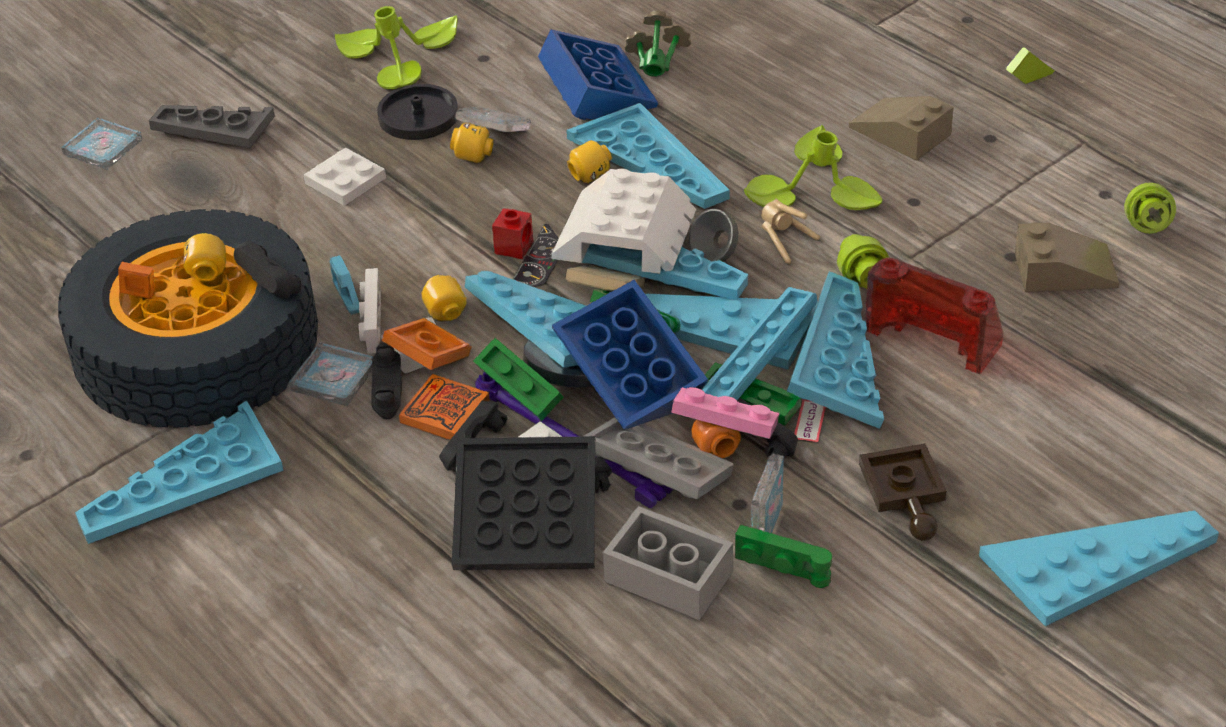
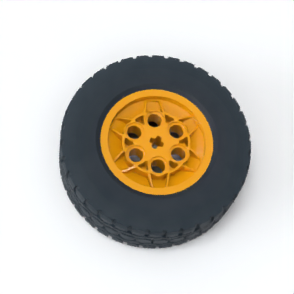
M197 209L190 212H185L184 210L171 212L170 215L162 214L150 217V220H141L133 223L128 228L124 227L112 233L111 237H105L95 244V248H90L81 256L82 260H77L70 269L71 273L67 274L63 281V287L60 289L58 318L78 383L85 394L96 405L98 404L101 409L109 414L113 412L114 416L126 421L131 419L132 423L147 426V424H151L152 427L168 428V425L173 426V428L189 427L193 424L201 426L211 424V421H216L222 416L229 418L238 412L237 406L246 400L252 410L255 406L260 407L272 400V396H278L287 388L288 383L292 384L299 377L300 370L303 371L309 363L317 343V312L308 264L301 249L293 238H290L281 228L278 229L276 225L268 221L263 222L262 218L253 215L245 216V213L230 211L229 213L226 210L211 209V211ZM207 233L215 235L223 241L226 247L225 270L220 276L210 281L197 280L190 276L184 268V245L189 238L197 234ZM246 241L262 245L267 250L269 259L276 261L290 275L295 274L301 279L302 288L298 294H291L288 299H281L270 293L267 289L262 288L252 279L249 273L235 262L234 250ZM121 262L154 268L155 292L151 299L120 293L118 268Z

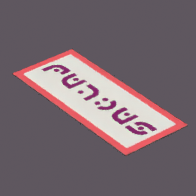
M802 399L794 433L798 440L818 442L826 407Z

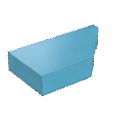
M339 255L330 258L332 280L341 299L351 315L359 313L358 297L342 257Z

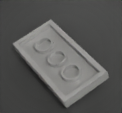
M613 418L584 435L595 436L597 457H602L622 465L625 470L644 475L654 483L666 485L688 498L699 499L732 476L733 463L711 453L704 452L695 446L645 424L624 430L618 420Z

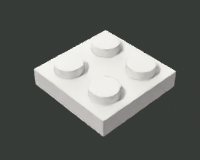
M347 148L337 152L304 174L306 185L344 206L386 179L384 168Z

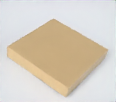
M589 264L567 269L566 274L567 282L607 291H614L634 279L640 288L644 287L645 277Z

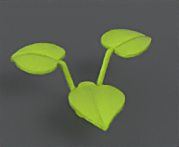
M385 6L379 8L374 13L376 29H364L348 34H335V40L339 51L344 56L356 59L370 55L374 51V46L381 44L382 36L385 39H389L396 65L383 68L377 75V82L384 89H397L398 87L413 85L422 74L420 64L414 60L401 64L394 39L399 36L400 29L402 28L416 45L423 44L427 49L443 47L454 40L457 33L458 18L455 15L425 26L413 34L403 23L402 17H397L394 7Z
M823 125L811 130L796 143L794 153L804 162L790 184L786 185L783 179L774 175H760L753 178L747 187L744 188L745 195L759 206L765 207L766 204L775 199H778L787 206H791L796 199L791 190L795 188L809 163L813 162L820 167L832 166L833 182L836 186L832 187L830 194L832 199L841 207L850 210H864L877 207L883 202L879 193L866 181L854 176H846L842 180L839 179L837 163L842 159L843 153L837 144V136L830 131H826Z

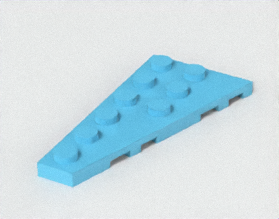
M641 103L566 130L567 139L578 145H582L590 140L596 141L600 145L604 144L611 153L612 160L610 161L631 172H652L660 176L670 177L690 198V202L704 209L730 199V190Z
M829 271L787 392L880 429L884 421L883 411H879L878 406L880 394L879 390L875 389L874 378L876 373L870 342L865 337L867 326L866 321H862L861 316L863 305L859 284Z
M247 400L237 406L238 412L229 418L222 416L214 421V428L203 435L194 434L153 461L155 465L153 468L143 474L138 471L128 478L129 483L117 491L109 490L75 512L87 543H93L284 471L280 457Z
M1194 510L980 546L979 557L1040 622L1047 626L1216 543L1219 532Z

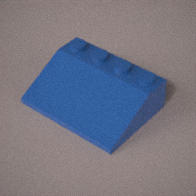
M550 30L538 58L575 117L582 120L587 118L595 120L641 103L646 109L657 107L658 101L619 45Z
M635 279L552 324L554 332L624 430L673 414L671 413L673 400L682 387L686 389L693 387L702 390L708 382L707 377Z

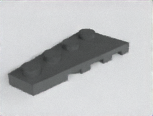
M161 105L149 119V125L151 130L251 148L273 120L275 113L273 107H264L263 112L251 111L250 107H238V111H223V106H211V108L205 110H198L197 106Z

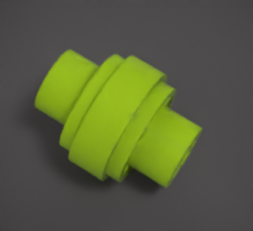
M1144 183L1135 187L1128 194L1124 204V211L1128 221L1136 230L1149 234L1157 233L1166 229L1174 220L1176 202L1164 186L1157 183Z
M853 234L842 241L837 258V266L843 277L858 282L859 287L876 289L886 280L889 256L877 239L870 236Z

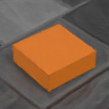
M121 262L118 268L120 293L151 299L155 292L154 268Z

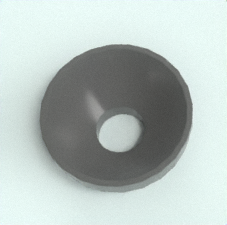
M709 209L702 212L690 228V251L696 248L704 252V258L712 262L718 260L725 262L733 254L738 243L739 231L734 218L718 209ZM726 231L728 242L723 248H720L718 238L721 233Z

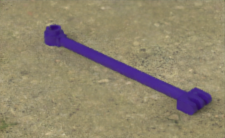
M482 372L483 375L478 376L475 386L477 389L489 392L490 401H499L534 424L542 422L562 437H579V435L548 416L540 421L485 372ZM604 459L611 467L612 473L636 487L635 500L648 508L654 507L657 501H661L666 497V493L670 494L675 490L666 485L656 484L650 478L648 479L637 472L627 471L622 465Z

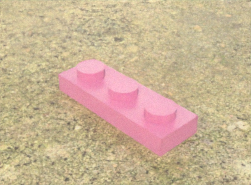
M693 387L681 388L673 400L671 413L770 439L779 418V413L771 411L766 406H751L739 403L732 397H717L705 394L703 390Z

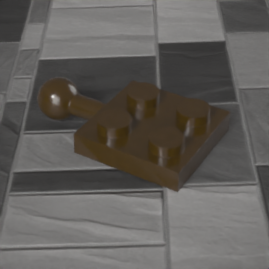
M926 444L860 454L859 466L878 512L908 508L912 517L909 524L912 536L920 541L932 539L937 533V521L932 515L925 513L922 505L946 501L947 491Z

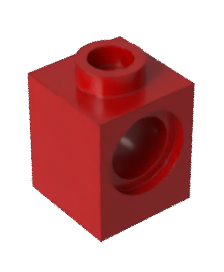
M502 209L492 225L495 254L523 260L534 242L531 213L516 209Z

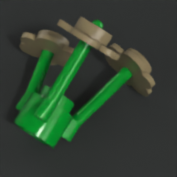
M652 11L650 14L644 15L643 23L654 26V35H646L643 31H637L625 39L626 44L624 48L628 53L635 52V54L639 55V69L643 70L648 76L657 77L663 75L665 71H669L670 61L675 48L680 46L689 47L691 45V33L680 24L673 25L672 17L666 16L665 12ZM666 26L664 28L665 33L662 36L663 40L671 43L666 56L663 50L659 48L660 27Z

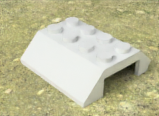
M610 169L582 190L552 252V259L582 263L590 244L642 250L643 272L660 274L661 268L665 271H672L696 208L690 203V198L668 176H660L652 172L637 173L630 172L627 169Z

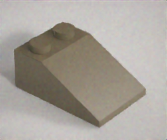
M932 96L883 98L850 121L849 128L903 155L918 160L951 135L954 107Z
M1033 222L1018 224L1015 256L1025 292L1119 288L1118 277L1106 243L1051 223Z

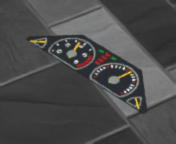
M544 224L514 275L513 280L532 287L545 284L558 261L552 259V252L559 238L549 224Z

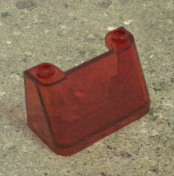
M895 258L879 260L868 272L865 313L866 332L879 336L882 333V329L889 326H895V331L901 332L908 323L959 342L958 354L967 356L965 369L977 374L983 372L1002 346L1003 327L995 298L990 293Z

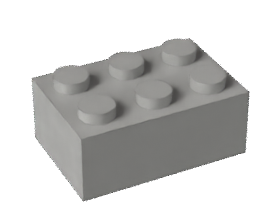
M638 506L603 552L604 581L700 620L733 573V542Z

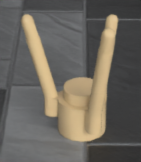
M775 199L766 204L762 210L761 217L765 221L762 224V228L770 235L785 263L790 264L791 259L775 230H785L792 225L815 240H819L820 236L791 216L806 219V213Z

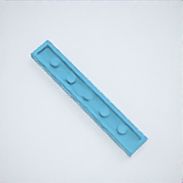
M788 287L703 387L702 390L705 394L717 397L729 396L738 400L817 304V295L812 292Z

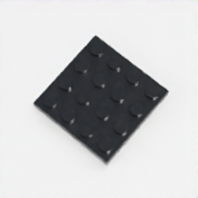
M595 436L457 438L452 543L453 570L595 569Z

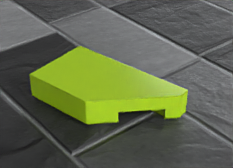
M1024 47L1006 68L1007 71L1025 84L1051 75L1055 71Z

